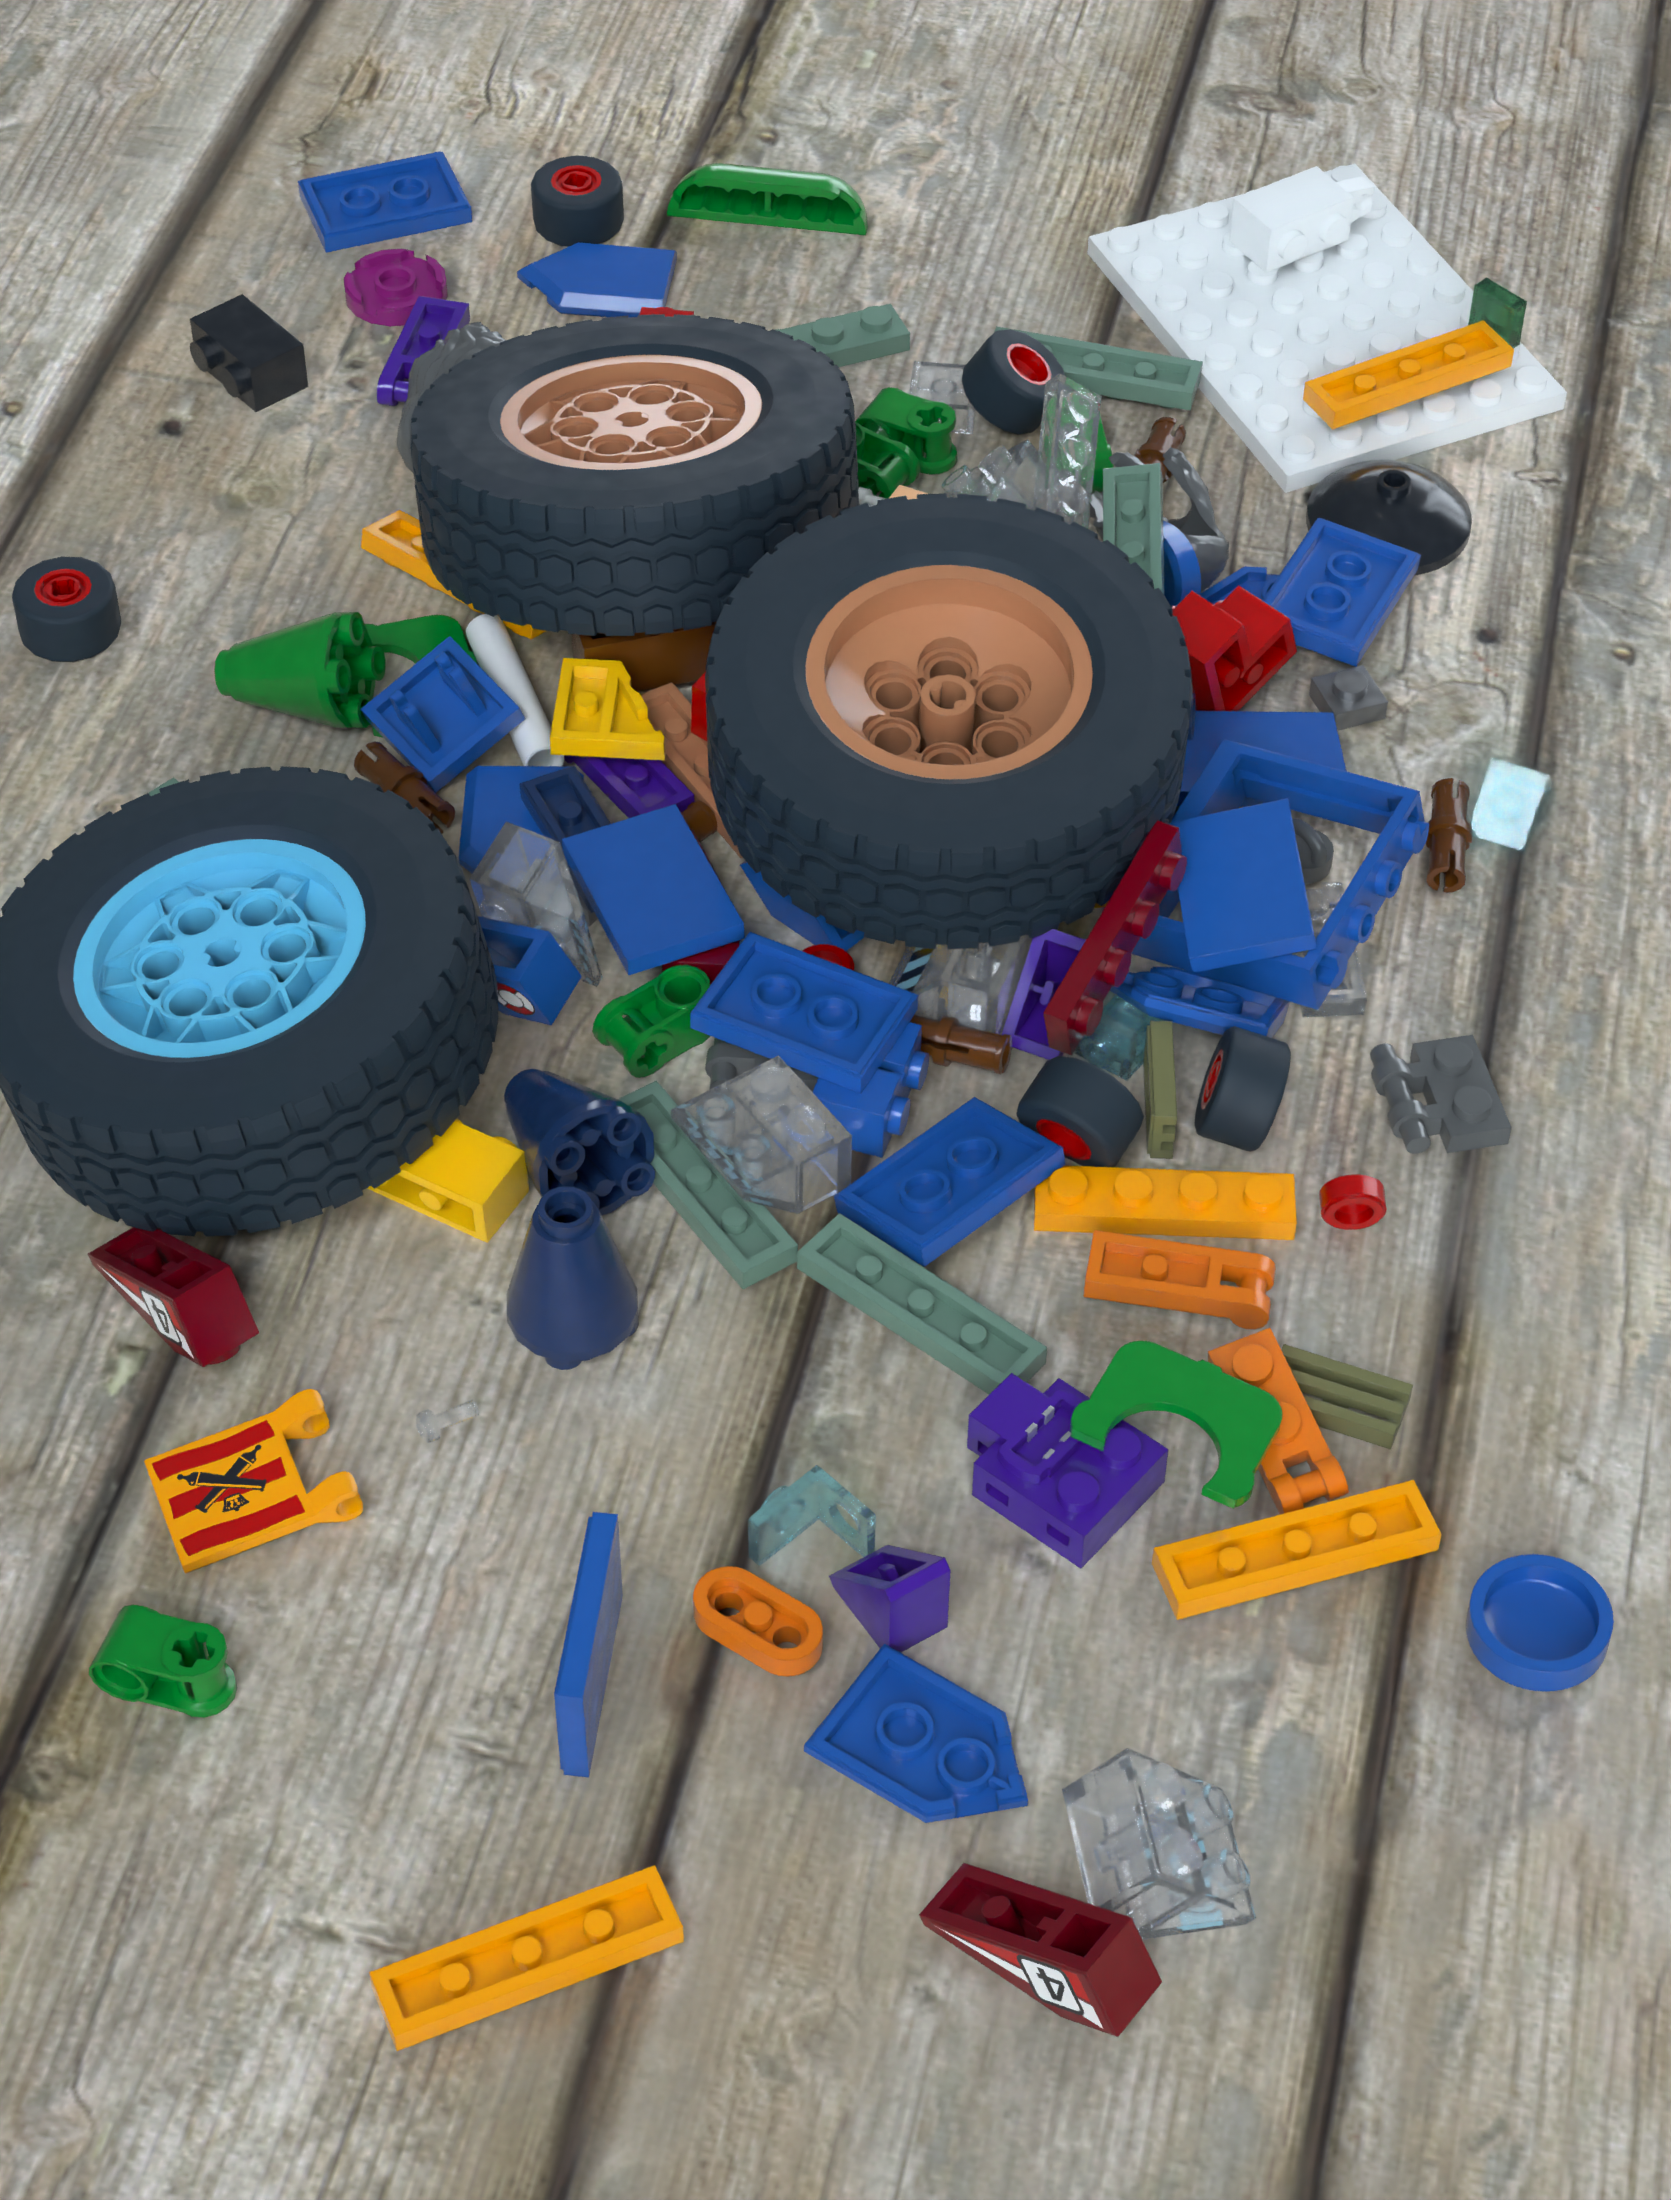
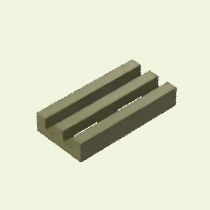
M1150 1021V1025H1147L1143 1057L1147 1154H1150V1158L1173 1159V1142H1175V1125L1177 1124L1172 1021Z
M1283 1344L1281 1350L1301 1392L1323 1398V1401L1303 1395L1319 1427L1384 1448H1392L1411 1398L1412 1384ZM1349 1407L1385 1418L1387 1420L1383 1421L1371 1416H1367L1349 1410Z

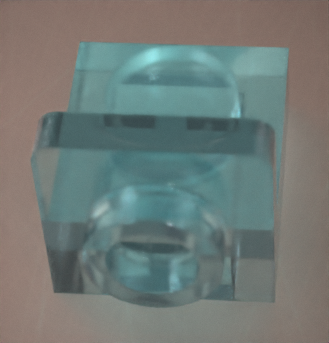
M1115 995L1104 1006L1101 1020L1091 1036L1084 1035L1075 1049V1054L1083 1057L1098 1068L1105 1069L1128 1081L1143 1064L1147 1025H1150V1021L1166 1020L1148 1016Z

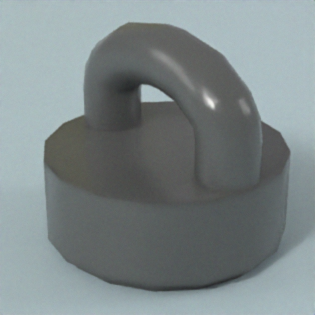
M1293 819L1305 884H1311L1320 881L1329 874L1332 867L1333 844L1325 834L1315 830L1305 821Z

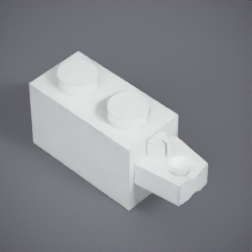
M1317 166L1234 198L1229 241L1266 273L1348 241L1351 223L1371 212L1374 186L1362 176L1335 182Z

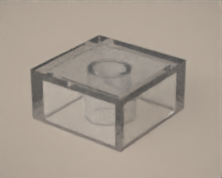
M914 361L909 394L930 401L943 402L951 406L956 414V425L951 432L973 434L976 410L966 397L961 382L965 365Z

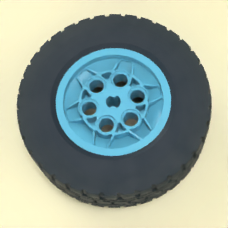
M281 766L279 771H272L271 767L240 769V773L231 774L229 770L200 776V781L190 783L188 779L160 788V793L150 796L149 793L121 805L122 810L114 814L109 811L84 826L85 831L80 835L74 833L52 850L53 856L49 860L43 858L24 878L25 885L22 888L16 887L2 906L3 916L0 917V1089L31 1153L57 1185L85 1207L88 1205L94 1212L118 1222L122 1219L127 1226L154 1232L158 1227L170 1235L194 1237L196 1232H203L206 1237L237 1235L238 1230L247 1229L248 1233L278 1228L280 1227V1222L291 1220L292 1224L321 1215L323 1214V1208L333 1205L334 1209L363 1196L362 1190L369 1186H372L374 1189L401 1172L400 1166L405 1162L413 1163L433 1145L432 1138L435 1135L441 1137L460 1115L459 1106H466L480 1084L479 1074L485 1073L493 1051L492 1042H495L499 1010L497 980L493 962L462 867L439 829L417 807L413 808L409 801L390 790L384 792L380 785L358 777L351 781L347 774L323 769L313 773L310 768Z

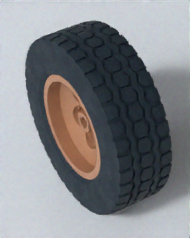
M665 314L638 315V317L630 318L627 315L606 317L599 321H592V319L567 323L566 326L559 328L553 326L533 331L531 335H520L500 342V345L497 347L490 346L473 354L472 359H464L451 367L448 374L443 373L430 385V389L425 390L418 400L411 418L410 449L422 545L433 574L436 575L437 580L447 591L451 590L453 596L467 605L472 603L474 609L492 617L499 615L501 620L521 626L530 624L534 629L557 633L560 630L568 631V634L596 636L597 633H606V636H634L635 633L645 632V635L670 633L674 632V629L683 628L685 631L711 626L712 622L718 620L724 604H727L729 595L741 578H747L749 569L767 552L772 555L775 545L796 531L801 535L804 533L805 526L828 515L835 518L839 516L841 510L859 505L855 410L845 375L837 365H834L833 360L821 351L816 352V348L800 339L793 340V336L774 329L768 331L764 326L747 322L739 324L730 319L716 317L705 319L695 315L674 314L673 317H665Z
M947 493L917 494V499L909 500L907 496L877 500V505L870 507L868 503L841 510L839 516L833 518L831 515H828L805 526L804 533L801 535L796 531L775 545L772 555L767 552L749 569L747 578H741L729 595L727 604H724L712 634L705 674L710 786L722 823L734 846L737 845L740 855L755 873L761 871L763 881L783 898L789 895L793 905L815 918L821 914L826 918V923L854 934L856 930L864 932L865 938L894 944L895 940L905 941V946L936 949V944L947 945V949L978 948L979 943L988 942L989 947L1019 942L1020 936L1026 934L1031 939L1045 934L1051 929L1057 930L1059 923L1063 921L1069 925L1092 913L1096 903L1103 906L1108 902L1157 820L1167 824L1171 823L1179 800L1183 779L1193 689L1185 637L1177 617L1173 616L1171 605L1159 588L1154 589L1153 580L1136 562L1130 564L1128 555L1108 540L1101 542L1098 540L1097 533L1074 521L1068 524L1064 522L1063 516L1038 507L1033 511L1027 509V504L998 498L997 502L987 501V496L958 494L957 498H947Z

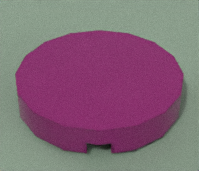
M387 249L365 255L355 262V270L351 273L347 271L344 277L347 307L355 316L371 324L389 327L403 326L418 296L446 300L448 297L445 269L436 259L426 255V260L414 257V251L408 249Z

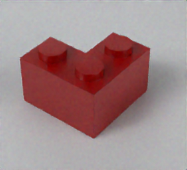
M1239 585L1224 600H1220L1215 604L1191 591L1177 606H1172L1173 616H1176L1188 649L1192 674V693L1196 695V711H1239L1297 652L1290 618Z

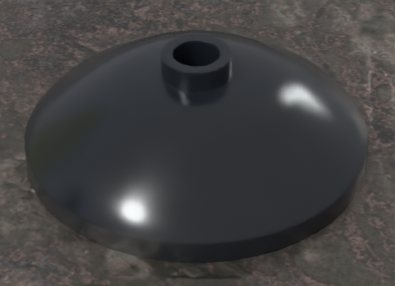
M1396 460L1363 461L1333 472L1314 488L1309 497L1306 512L1308 531L1317 518H1322L1421 554L1419 567L1415 575L1437 570L1457 558L1468 543L1472 525V516L1468 503L1451 483L1427 468Z

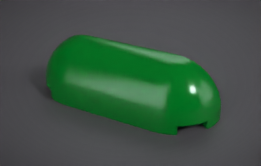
M724 163L706 164L692 170L680 180L671 195L667 208V216L856 235H866L868 228L865 206L858 193L847 182L830 174Z

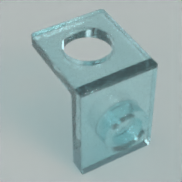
M1491 757L1470 820V825L1473 829L1472 837L1523 852L1526 848L1544 791L1551 792L1553 783L1549 774Z
M816 1465L789 1487L785 1485L774 1490L766 1498L761 1509L748 1519L749 1558L758 1566L762 1565L817 1520L823 1522L856 1552L865 1557L875 1552L876 1515L828 1473ZM837 1504L841 1505L851 1515L858 1530L852 1528L844 1520L837 1508Z

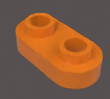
M726 1566L713 1569L703 1575L697 1582L693 1592L694 1619L699 1629L708 1637L765 1671L778 1676L789 1677L803 1674L814 1667L819 1661L823 1650V1626L817 1613L806 1604L753 1573L739 1567ZM725 1608H734L739 1613L725 1616L719 1613V1611ZM791 1642L796 1644L797 1647L787 1649L777 1647V1645Z

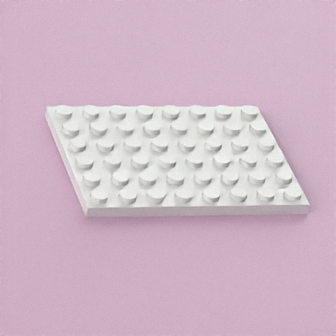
M1355 163L1339 166L1324 172L1335 182L1362 176L1374 186L1371 212L1351 223L1349 240L1267 273L1229 241L1233 201L1238 196L1216 202H1208L1201 206L1173 214L1161 215L1155 219L1126 227H1117L1111 231L1089 236L1087 254L1168 352L1174 357L1203 361L1198 388L1285 493L1317 484L1333 472L1355 463L1370 460H1397L1564 409L1567 395L1564 388ZM1482 320L1514 349L1511 367L1333 430L1303 400L1304 386L1307 381Z

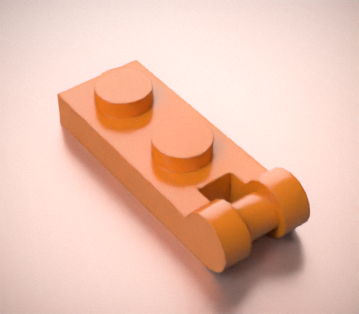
M1094 1230L1085 1278L1084 1297L1230 1318L1235 1325L1241 1328L1259 1329L1267 1325L1269 1321L1271 1301L1266 1292L1272 1289L1274 1285L1276 1267L1272 1259L1258 1253ZM1220 1281L1234 1282L1238 1287L1221 1285Z
M1271 1328L1208 1351V1362L1221 1367L1222 1372L1267 1391L1276 1398L1281 1406L1282 1420L1279 1431L1258 1468L1279 1514L1303 1509V1504L1323 1496L1327 1501H1332L1347 1495L1349 1489L1342 1468L1335 1456L1331 1454ZM1307 1461L1311 1469L1310 1472L1292 1478L1286 1470L1289 1467Z

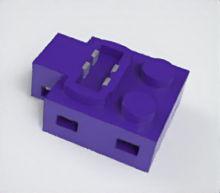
M1011 1373L969 1414L967 1448L980 1456L973 1466L972 1496L1082 1569L1165 1482L1169 1449L1124 1420L1117 1423L1109 1432L1103 1451L1071 1437L1070 1431L1072 1413L1080 1403L1090 1398L1060 1378L1042 1393Z

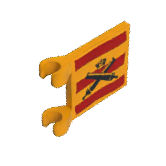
M306 1389L298 1392L271 1413L144 1460L185 1574L316 1523L345 1522L361 1515L363 1503L358 1493L355 1479L350 1472L342 1471L327 1477L307 1494L285 1439H311L321 1436L330 1428V1421L324 1410L323 1400L317 1390Z

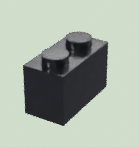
M243 294L190 318L193 342L190 343V352L195 364L203 372L208 371L223 384L226 391L232 397H238L255 412L308 387L303 343Z

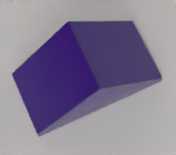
M1055 929L1033 937L1001 1034L1011 1035L1013 1048L1048 1060L1057 1056H1063V1052L1049 1047L1043 1012L1086 939Z
M886 1545L829 1575L835 1591L879 1648L886 1644L901 1653L948 1627L951 1570L945 1557Z

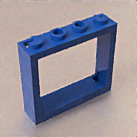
M1223 739L1178 808L1171 822L1237 809L1245 798L1264 803L1288 798L1291 810L1380 834L1315 939L1317 949L1309 950L1304 958L1293 954H1286L1196 972L1216 980L1318 1010L1331 988L1336 989L1342 983L1347 970L1348 960L1358 943H1364L1368 940L1374 927L1375 915L1385 899L1392 898L1396 894L1401 882L1402 871L1413 853H1420L1426 843L1429 823L1424 820L1420 791ZM1178 888L1175 891L1168 890L1159 904V916L1153 932L1147 939L1140 937L1131 954L1192 972L1184 924L1169 918L1180 901Z

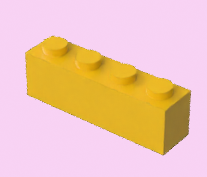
M457 1118L441 1137L435 1135L432 1138L433 1145L413 1163L405 1162L400 1166L401 1172L374 1189L372 1186L367 1188L488 1243L529 1192L525 1151L519 1149L506 1138L500 1136L491 1137L464 1125Z

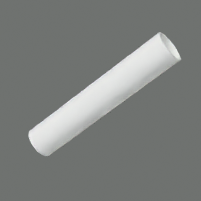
M488 614L477 616L468 624L466 637L479 666L520 707L525 717L524 721L509 732L523 766H562L564 755H551V726L503 620L498 615L494 617Z

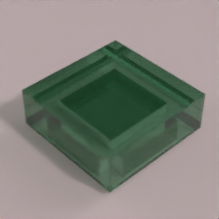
M1485 278L1474 285L1468 325L1484 320L1512 348L1520 345L1527 301L1489 278Z

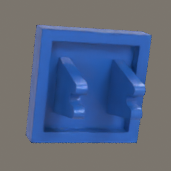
M451 636L446 638L360 709L366 720L410 766H414L424 775L423 777L426 779L427 785L435 793L525 720L520 707Z

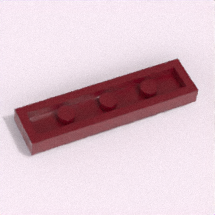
M1158 820L1153 825L1043 1012L1050 1048L1072 1056L1084 1035L1091 1036L1094 1033L1103 1013V1001L1112 986L1119 987L1124 982L1131 965V953L1140 937L1147 939L1153 932L1159 916V904L1168 890L1175 891L1178 888L1187 866V858L1182 855L1178 827Z

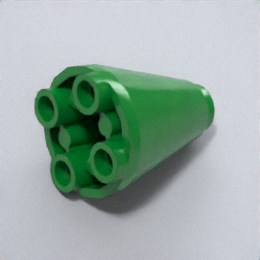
M334 612L236 643L229 650L220 651L215 661L214 674L219 692L224 696L233 697L236 701L336 728H367L370 723L366 720L360 709L373 699L375 681L383 679L386 670V660L383 649L380 646H372L371 638L359 612Z

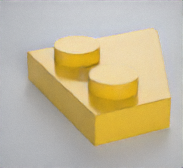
M563 658L550 733L551 755L665 760V737L661 730L655 731L650 723L648 707L640 693L631 687V677L623 663L617 660Z

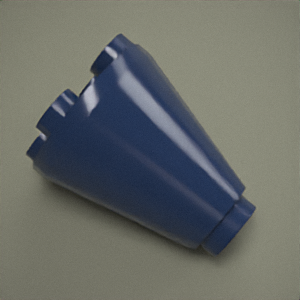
M527 1069L521 1071L510 1080L504 1093L506 1113L519 1147L525 1151V1163L541 1198L545 1193L557 1187H576L589 1195L596 1204L601 1216L613 1212L632 1197L640 1196L649 1190L655 1179V1169L650 1164L654 1158V1134L645 1118L637 1110L618 1099L549 1071Z
M571 1186L554 1188L545 1193L540 1199L532 1215L507 1291V1323L517 1341L534 1354L545 1357L548 1365L559 1370H570L580 1365L582 1361L611 1352L627 1337L635 1333L639 1325L637 1287L596 1204L586 1192Z

